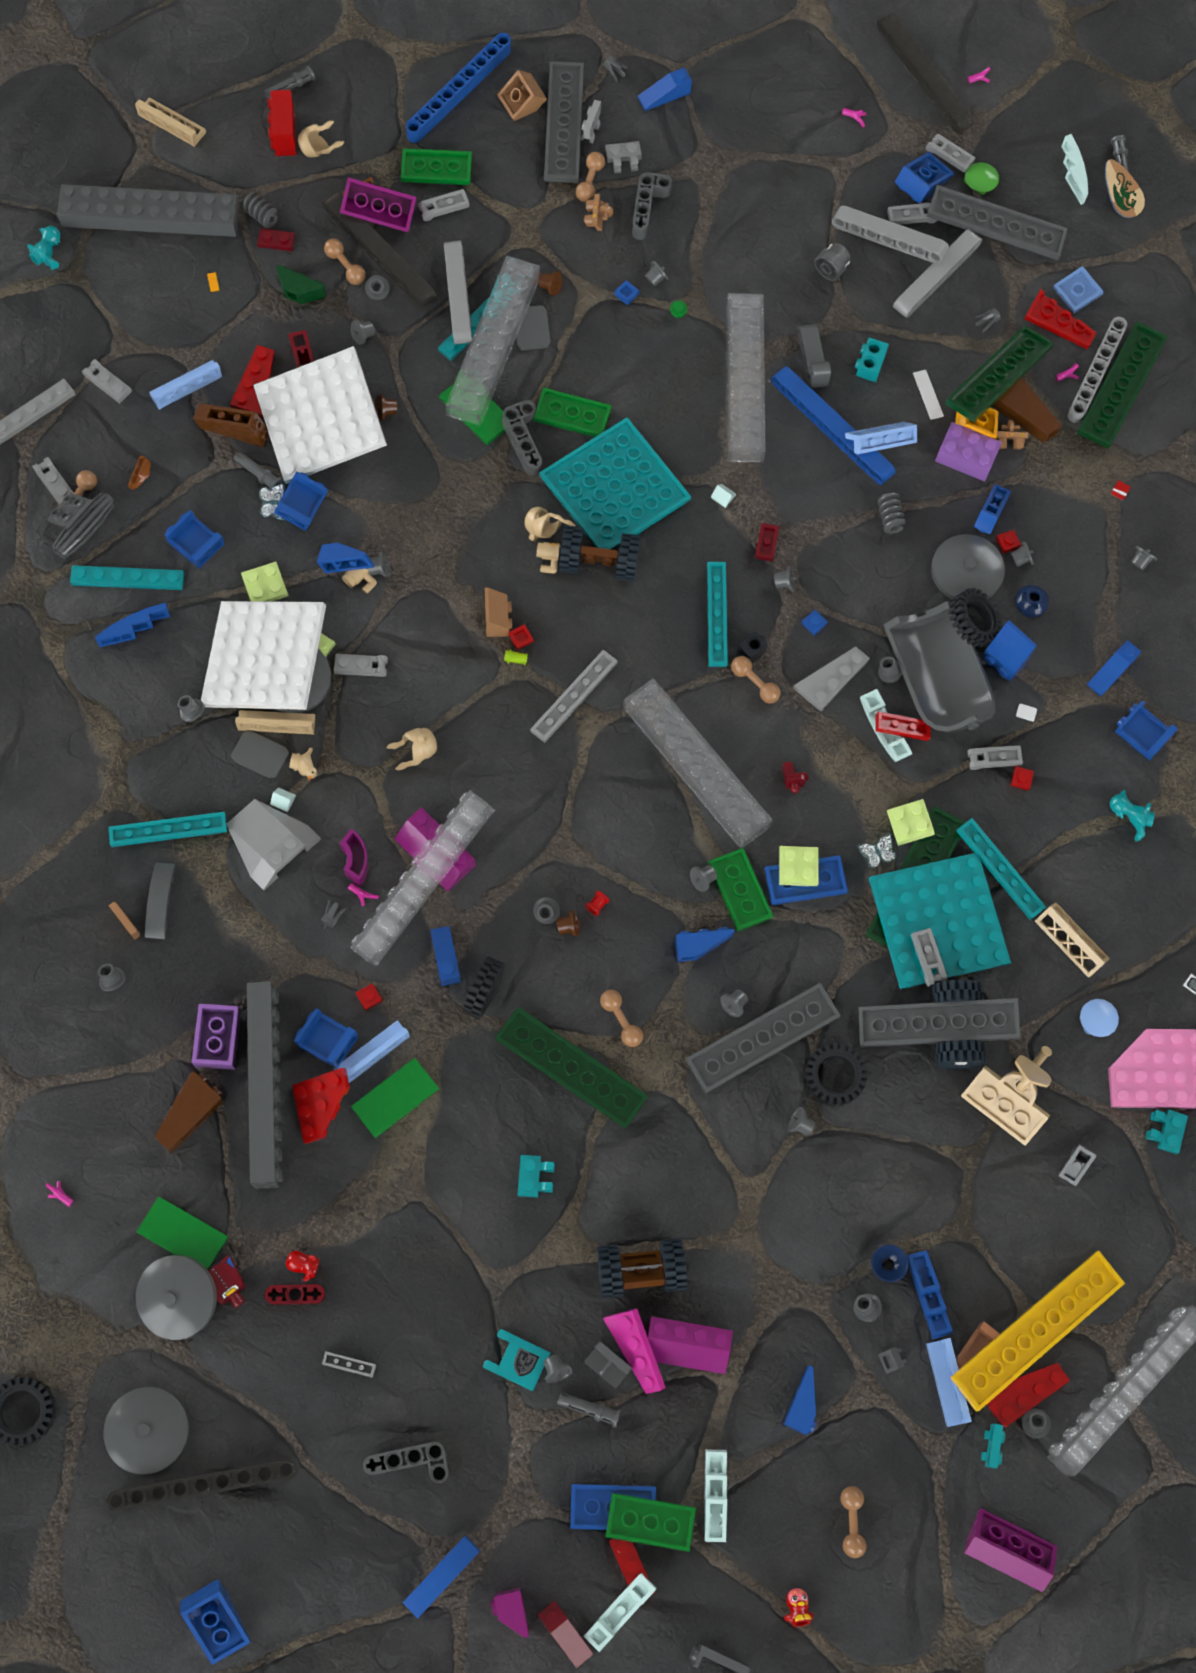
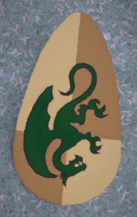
M1112 159L1108 160L1105 166V180L1112 205L1122 217H1136L1144 208L1145 198L1143 192L1131 174L1120 163Z

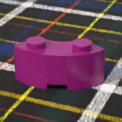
M350 829L340 842L341 850L347 855V863L343 870L347 878L361 887L368 873V856L362 839L353 829Z

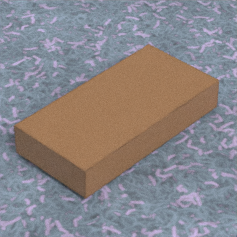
M112 902L108 905L133 939L136 940L140 937V933L118 904Z

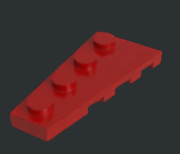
M1055 1363L1016 1378L986 1405L1000 1425H1003V1428H1005L1070 1380L1060 1365Z

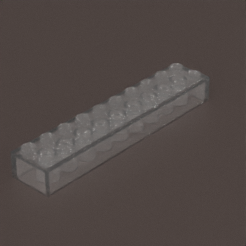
M506 255L447 400V416L481 426L540 278L539 265Z
M728 293L726 303L727 462H763L766 452L763 294Z
M654 678L624 699L623 708L740 849L771 827L772 818Z
M471 790L461 796L459 799L460 804L457 808H453L448 813L447 821L444 825H439L435 831V837L426 842L420 856L417 855L411 863L413 866L408 872L405 871L401 875L400 883L389 891L388 899L376 908L375 916L366 921L363 926L365 929L352 940L351 943L353 945L350 948L369 963L376 966L379 964L495 811L486 801Z
M1193 1305L1182 1306L1180 1309L1176 1308L1169 1315L1171 1319L1167 1323H1162L1157 1328L1156 1332L1158 1334L1154 1338L1150 1337L1143 1344L1144 1349L1142 1352L1135 1353L1129 1360L1131 1364L1127 1368L1123 1367L1116 1374L1118 1377L1116 1381L1108 1383L1103 1389L1104 1394L1100 1398L1096 1397L1090 1403L1091 1409L1087 1413H1081L1076 1419L1077 1424L1073 1428L1069 1427L1063 1433L1062 1437L1064 1439L1059 1444L1056 1442L1048 1450L1050 1454L1047 1459L1064 1476H1076L1196 1341V1308Z

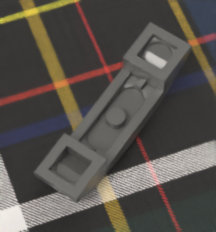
M155 863L147 902L145 938L165 940L168 923L166 918L171 884H173L175 864Z

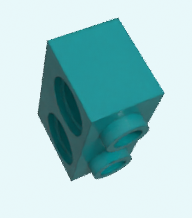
M868 338L867 344L863 343L860 354H863L862 358H858L855 368L858 369L856 376L876 382L889 344Z

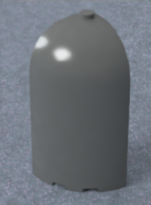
M946 601L935 608L925 611L926 615L917 617L916 614L897 616L885 623L886 633L917 712L924 723L935 730L954 732L967 728L968 730H973L979 727V724L993 717L995 713V699L975 647L972 644H967V639L963 641L961 639L962 633L958 635L956 633L958 628H953L952 626L955 621H950L952 614L949 613V609H951L949 604L951 602Z

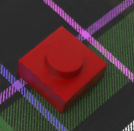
M1015 530L999 534L996 537L1003 554L1021 547Z
M525 624L508 632V636L517 650L534 642Z
M1016 766L1010 786L1029 791L1034 771Z
M373 983L356 992V996L365 1011L383 1002Z

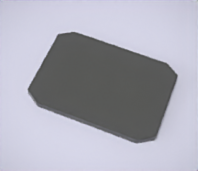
M543 305L516 307L513 316L517 347L521 351L548 348L551 341L546 308Z
M244 731L230 756L235 763L271 779L277 777L289 756V752L285 746L255 732Z

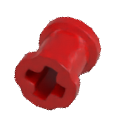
M597 890L593 899L586 903L585 907L593 915L599 916V911L610 900L605 894Z

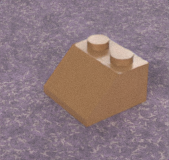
M517 70L497 94L514 121L536 112L547 100L531 73Z
M485 588L487 637L508 636L509 630H512V618L508 619V613H512L511 601H508L507 594L491 588Z

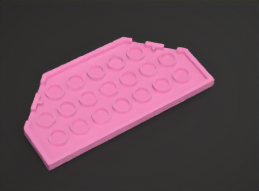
M1196 1029L1144 1030L1108 1068L1111 1107L1196 1108Z

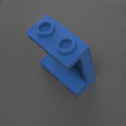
M296 471L273 513L306 531L328 489L324 484L311 480L307 474Z
M191 510L182 514L179 521L170 526L165 533L167 543L198 569L225 545L223 537L218 532L214 533L194 516Z
M1142 700L1139 705L1135 703L1128 710L1130 714L1127 718L1123 716L1117 722L1119 727L1115 732L1150 761L1178 728L1173 724L1168 728L1143 707L1145 702Z
M316 1008L314 1012L308 1015L303 1028L297 1031L294 1041L301 1049L338 1069L359 1036L354 1029L346 1028L322 1014Z

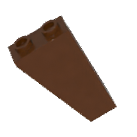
M1023 378L1018 380L992 405V407L1010 420H1013L1017 425H1020L1021 428L1042 443L1056 436L1061 428V424Z
M199 403L193 417L200 429L259 447H264L269 438L267 427L258 414L253 411Z
M194 1071L190 1073L154 1136L171 1154L224 1102L221 1098L223 1094L215 1086L211 1088L207 1084L209 1080L201 1072L198 1075Z

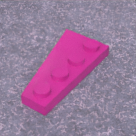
M637 1308L604 1317L603 1320L645 1393L648 1394L665 1389L663 1378Z

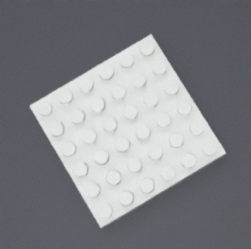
M354 346L254 385L282 477L286 484L291 482L296 471L311 475L387 446Z
M221 601L201 697L205 707L306 710L326 609L325 603Z

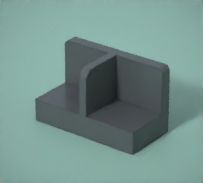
M600 1341L584 1361L586 1365L614 1388L618 1387L632 1369Z

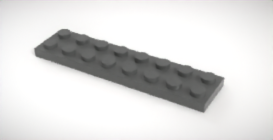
M550 61L544 181L579 182L584 63Z
M939 185L935 188L927 214L929 218L965 230L970 229L974 233L1058 260L1061 255L1068 229Z
M818 983L687 1057L685 1061L706 1094L835 1021L841 1015L821 983Z
M1018 998L859 1007L860 1046L946 1043V1041L952 1042L954 1040L991 1041L1021 1039Z

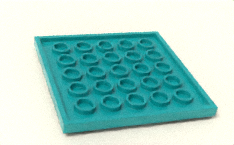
M628 417L539 472L541 479L577 525L584 528V534L596 548L616 549L620 546L622 533L638 535L691 500L690 494Z
M977 853L870 876L868 878L900 990L926 984L911 934L928 928L932 930L947 979L1011 963L982 863ZM936 968L931 969L933 975L937 974Z

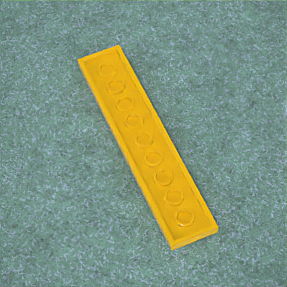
M1096 1251L950 1376V1379L976 1412L980 1411L1125 1284L1101 1252Z

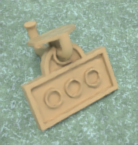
M1043 1046L1033 1061L1019 1055L1015 1064L1020 1072H1010L1002 1078L985 1065L962 1093L961 1097L1026 1146L1050 1116L1036 1105L1034 1101L1037 1097L1036 1085L1048 1087L1052 1081L1049 1074L1040 1068L1044 1060L1052 1055L1051 1049Z

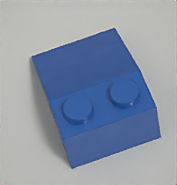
M927 152L905 165L896 178L895 183L901 190L908 193L915 202L921 204L934 194L937 185H944L954 175V172L932 153Z
M1008 621L987 647L982 657L988 665L998 670L1001 677L1010 681L1025 667L1037 645L1011 621Z
M219 1579L180 1601V1614L212 1665L251 1643L239 1615Z

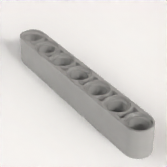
M840 206L832 219V224L837 229L932 263H941L949 249V245L941 239L848 206Z
M967 229L949 247L941 263H933L899 296L893 308L908 318L979 247L983 239L970 229Z
M462 241L444 242L454 344L470 343L473 340Z
M1115 317L1112 320L1068 411V419L1073 423H1079L1083 419L1126 330L1127 321L1123 317Z

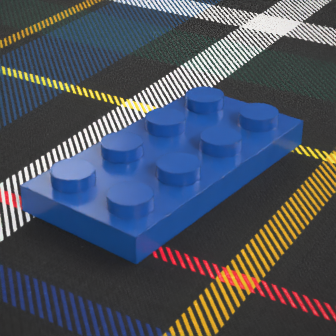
M840 855L818 859V886L779 885V865L764 868L771 905L842 895L848 892Z
M572 1484L570 1529L606 1530L612 1493L656 1500V1487Z

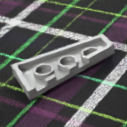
M854 647L795 684L793 689L819 711H822L864 667L870 658L857 647Z

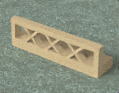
M150 97L146 102L139 99L135 104L139 116L194 147L206 133L205 128Z
M239 710V717H236L235 723L238 731L314 734L315 714Z
M1056 902L1035 920L1041 929L1088 978L1110 959ZM1049 915L1053 919L1054 927L1046 926L1042 919ZM1057 930H1062L1067 934V941L1060 940L1057 937ZM1071 944L1078 945L1081 948V955H1074L1071 952ZM1084 959H1091L1097 966L1089 971L1084 965Z

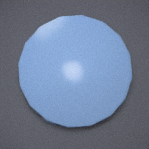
M1094 999L1083 1005L1080 1020L1085 1033L1104 1037L1109 1036L1115 1031L1118 1026L1119 1016L1111 1003L1102 999Z

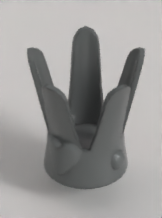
M614 56L606 58L604 62V67L610 71L616 82L618 79L613 70L622 77H625V73L620 68L627 69L628 67L619 63Z
M992 308L985 314L976 316V318L982 317V319L976 322L975 326H980L989 321L982 330V333H984L1000 320V312Z
M328 900L325 914L320 920L325 924L323 929L326 926L334 928V925L346 911V908L341 909L334 916L338 903H332L329 907L330 900Z

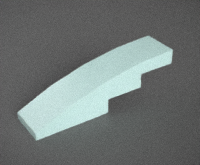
M1072 134L1065 136L1061 146L1066 154L1063 163L1068 170L1065 179L1082 205L1088 195L1087 175L1080 150Z
M705 1449V1542H726V1450Z

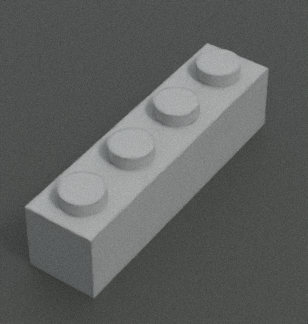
M325 1351L322 1365L370 1378L374 1377L377 1366L376 1364Z

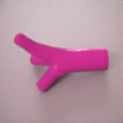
M987 67L980 73L969 76L968 82L973 83L982 80L989 83L990 80L985 75L990 71V67Z
M843 109L842 115L854 118L862 127H865L860 116H866V112H863V110Z
M1074 363L1068 370L1055 375L1056 380L1061 381L1068 377L1078 379L1079 376L1073 374V372L1079 365Z
M351 883L348 887L350 891L359 897L361 906H365L364 898H379V895L370 894L354 883Z
M60 1181L56 1182L57 1188L47 1183L46 1187L54 1193L48 1194V1198H57L68 1207L73 1204L74 1200L64 1193Z

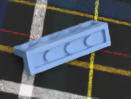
M211 360L150 391V396L158 409H161L221 378L220 367L217 362L214 363Z
M900 422L845 433L846 439L854 440V453L861 454L917 443V425Z
M397 1020L345 1059L338 1069L346 1068L350 1083L410 1037L409 1032Z
M951 1338L927 1343L926 1346L946 1426L950 1427L972 1422L966 1398L950 1379V1376L958 1370Z

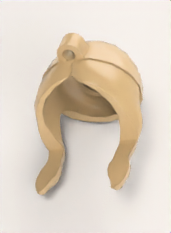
M328 121L322 126L313 124L301 131L297 140L305 156L315 158L322 154H329L332 150L344 144V141H337L328 146L327 142L319 136V131L330 128L334 121Z
M538 506L531 508L525 517V528L530 533L529 539L534 542L538 538L544 539L553 536L562 523L575 526L570 520H565L560 515L548 513L546 509ZM550 517L558 519L555 523L549 522Z
M415 728L406 732L402 736L401 741L387 746V749H397L408 740L413 742V760L399 764L395 768L396 770L416 766L424 759H428L436 753L437 742L431 730L428 728Z

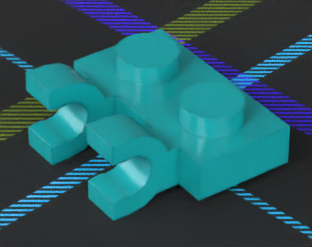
M1159 1110L1151 1112L1149 1120L1163 1123L1161 1132L1155 1129L1147 1130L1145 1138L1159 1142V1149L1179 1154L1188 1116L1172 1110H1167L1166 1114Z
M521 1155L518 1197L538 1198L539 1192L553 1193L552 1182L540 1183L539 1180L540 1172L554 1173V1162H541V1156Z
M991 1424L990 1431L984 1432V1439L988 1440L987 1452H982L981 1461H986L985 1467L996 1469L1002 1462L1003 1454L1000 1452L1001 1443L1003 1444L1005 1441V1431H1003V1425Z

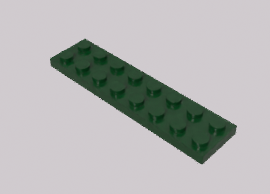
M1136 321L1077 434L1108 449L1110 448L1166 342L1167 335Z
M1024 325L946 399L945 404L972 422H976L1052 349L1054 342Z
M933 806L929 817L935 835L914 841L900 870L949 859L961 837L956 830L966 822ZM877 912L865 936L888 948Z
M519 1007L516 1008L495 1037L497 1042L625 1130L648 1098L647 1094Z

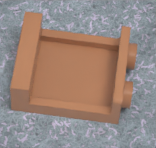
M980 1323L956 1357L958 1370L1000 1333L987 1323Z

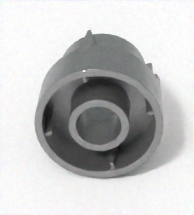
M831 244L814 260L815 268L827 280L835 281L847 269L846 266L850 263V254L841 244Z

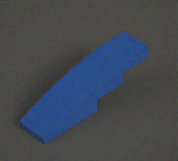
M166 603L155 605L112 624L95 636L99 647L136 639L135 632L153 628L152 621L170 617Z
M927 1250L907 1255L912 1278L932 1339L951 1335L953 1330L946 1314V1306L940 1293V1285Z
M465 1535L407 1597L403 1604L418 1619L480 1550Z

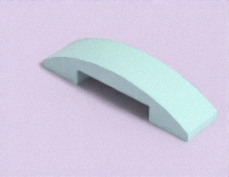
M877 689L860 696L861 703L874 731L875 714L878 711L887 713L884 708L886 704ZM875 731L883 747L895 762L913 754L904 737L901 738V736Z
M640 1573L583 1637L600 1652L657 1588Z

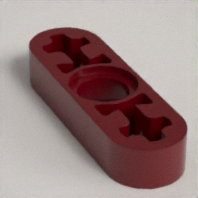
M318 1284L272 1285L265 1291V1299L272 1305L319 1304L325 1299L326 1295L323 1287ZM304 1288H308L307 1293H313L314 1289L317 1288L321 1296H318L317 1300H314L313 1296H306L307 1301H303L305 1298ZM274 1289H276L277 1293H284L283 1289H287L285 1293L287 1301H283V1296L276 1297V1300L273 1301L269 1294L273 1293ZM293 1289H299L301 1292V1297L296 1301L291 1300L289 1297L290 1291Z

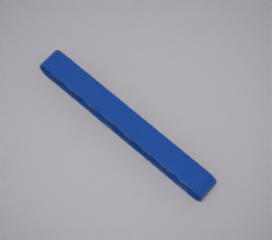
M507 33L498 34L407 121L406 135L408 141L417 143L425 137L511 53V38Z
M784 366L771 377L773 385L876 483L882 485L896 473L894 466L878 451L861 454L854 453V440L846 439L845 433L856 430L789 367Z

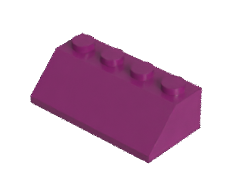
M348 177L340 213L408 232L417 197Z
M422 807L406 821L395 837V841L447 892L476 866L475 859Z
M657 1317L650 1318L647 1337L657 1363L725 1374L731 1348L732 1330Z
M980 1508L968 1535L964 1553L1043 1592L1054 1576L1058 1546Z
M521 1588L495 1593L494 1599L490 1602L493 1616L497 1615L500 1622L522 1637H529Z

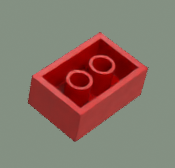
M291 90L270 91V98H267L268 109H270V113H268V122L270 124L268 133L271 149L275 150L276 156H295L296 129Z

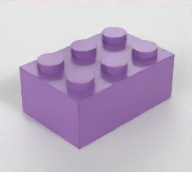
M951 422L935 462L985 482L1002 442Z
M199 1004L192 1064L195 1067L235 1070L242 1015L239 1006Z

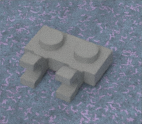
M594 100L593 105L589 106L587 111L588 118L582 124L581 130L583 131L580 140L583 141L584 138L589 139V142L593 144L595 140L594 128L598 130L600 126L601 101Z
M639 141L605 145L607 163H613L614 173H621V162L630 161L631 172L638 171V160H641L642 156Z

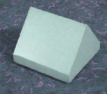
M719 484L711 498L726 508L736 496V493L723 484Z
M277 788L272 794L270 805L288 812L296 795Z

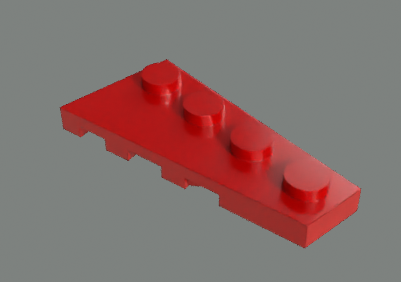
M1040 289L1025 316V320L1088 350L1096 332L1080 319L1076 320L1071 316V312L1067 309H1062L1057 305V301L1053 298H1048L1045 292Z
M260 345L256 346L230 402L231 408L253 411L260 418L264 419L254 385L270 379L275 355L274 350Z

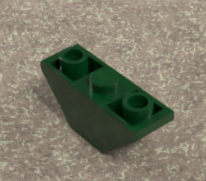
M277 264L276 272L285 298L299 304H304L326 296L325 285L322 282L312 280L302 273L298 274L286 266L282 267Z

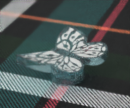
M284 484L273 486L270 490L266 487L259 490V497L263 501L260 513L263 517L267 518L272 515L276 519L285 520L273 513L284 494Z
M890 834L880 838L877 844L860 843L857 845L862 856L867 858V865L870 868L877 867L880 861L892 862L896 857L895 852L890 850L892 847Z

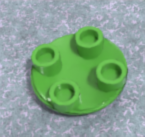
M975 163L966 170L964 182L971 189L977 191L979 195H984L997 186L999 175L993 166L987 163Z

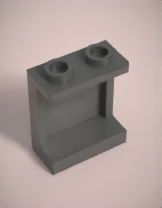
M701 1643L697 1647L693 1646L689 1656L692 1660L691 1664L696 1668L699 1667L702 1657H707L734 1670V1673H749L750 1667Z

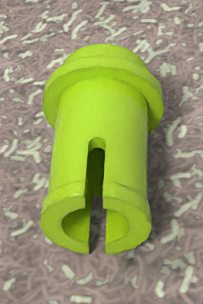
M512 649L510 651L506 650L504 661H507L508 664L512 662L526 665L527 653L511 651Z

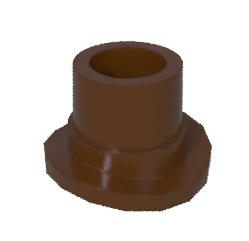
M554 271L553 274L542 273L539 278V287L548 290L549 295H557L562 288L560 272Z
M382 394L377 396L375 410L378 419L384 420L387 415H396L397 402L395 399H386Z
M569 910L570 915L557 918V928L560 934L573 933V936L577 937L580 934L581 923L575 912Z

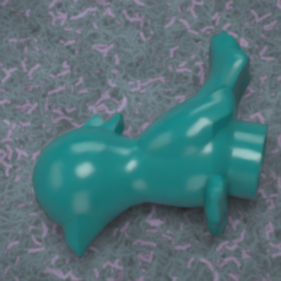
M50 225L39 229L42 234L41 241L34 246L27 244V247L30 249L29 256L36 265L39 266L45 263L51 270L59 267L60 263L52 258V246H58L61 237L58 228Z
M1121 791L1120 794L1111 798L1110 808L1121 819H1123L1124 815H1127L1137 831L1134 840L1136 842L1140 841L1145 836V826L1152 827L1155 812L1150 811L1151 803H1148L1145 807L1134 805L1129 801L1126 791Z

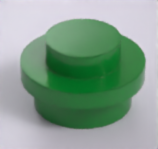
M674 301L670 305V312L675 318H682L687 313V305L683 301Z

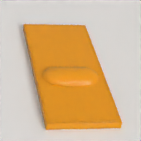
M216 272L208 273L211 292L220 291Z

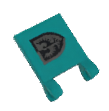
M500 1329L497 1337L509 1342L508 1347L499 1365L486 1360L483 1368L533 1391L544 1368V1361L549 1357L550 1352Z

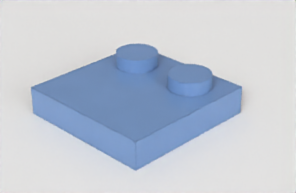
M1083 266L1056 283L1053 287L1074 314L1103 295V290Z

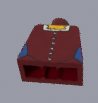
M228 1255L208 1271L216 1286L217 1301L222 1305L230 1301L236 1309L245 1302L239 1292L246 1285L233 1259Z

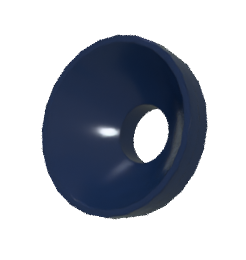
M1028 585L1017 593L1015 605L1022 615L1036 618L1046 612L1049 605V597L1041 587ZM1036 593L1039 596V601H1032L1029 595Z
M883 1245L874 1252L871 1258V1267L873 1273L880 1280L896 1282L907 1273L908 1258L905 1252L898 1246ZM884 1259L892 1260V1270L887 1271L882 1267Z

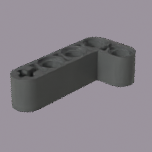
M645 172L639 177L632 225V236L637 240H643L647 237L653 197L666 198L671 193L672 179L668 175Z
M817 324L798 326V338L808 386L810 388L827 387L831 376V367L829 361L824 359Z
M524 400L506 407L501 422L524 471L528 475L533 476L540 471L542 458L525 423L533 419L536 406L532 401ZM523 410H529L531 413H525ZM510 415L514 417V419L507 418V416ZM519 431L521 435H517L514 432ZM521 447H527L529 451H525Z
M438 1442L371 1455L363 1462V1469L369 1475H379L428 1464L429 1475L433 1482L443 1483L449 1477L445 1448ZM433 1446L441 1448V1455L438 1458L430 1456V1449ZM413 1450L419 1451L421 1455L420 1460L416 1463L411 1462L409 1459V1454ZM391 1455L399 1457L400 1462L398 1466L391 1467L389 1465L388 1459ZM384 1456L386 1470H383L382 1465L375 1467L374 1472L368 1468V1464H371L372 1459H374V1462H382L381 1457ZM438 1467H442L445 1470V1476L441 1480H437L433 1475L434 1470Z

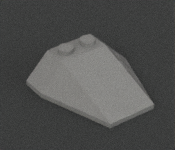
M256 799L227 823L228 830L250 877L263 890H266L278 879L277 873L303 849L308 852L321 840L307 824Z

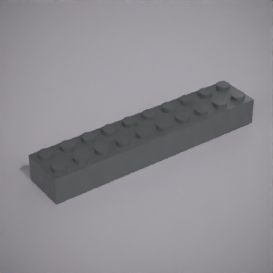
M61 184L57 216L61 227L236 237L239 202L237 194Z
M271 982L247 983L250 1184L255 1189L279 1188V1182H283V1171L280 1170L279 1162H282V1149L279 1147V1142L282 1141V1130L278 1126V1122L282 1121L281 1109L278 1106V1102H281V1090L277 1086V1082H281V1072L277 1066V1062H280V1050L277 1047V1043H280V1032L276 1026V1023H280V1015L276 1004H279V992H277L276 987H273Z

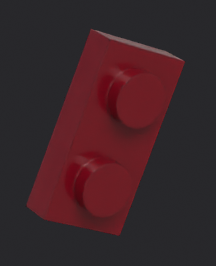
M260 228L257 246L260 248L293 251L295 233Z
M761 523L755 559L773 562L779 526Z

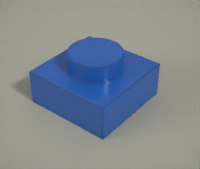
M626 280L615 290L614 295L628 305L639 295V290Z
M814 610L802 620L801 624L815 636L827 626L828 621Z

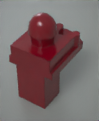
M792 762L783 763L782 771L786 789L790 788L791 792L796 794L799 792L800 787H804V784L809 779L808 773H795Z

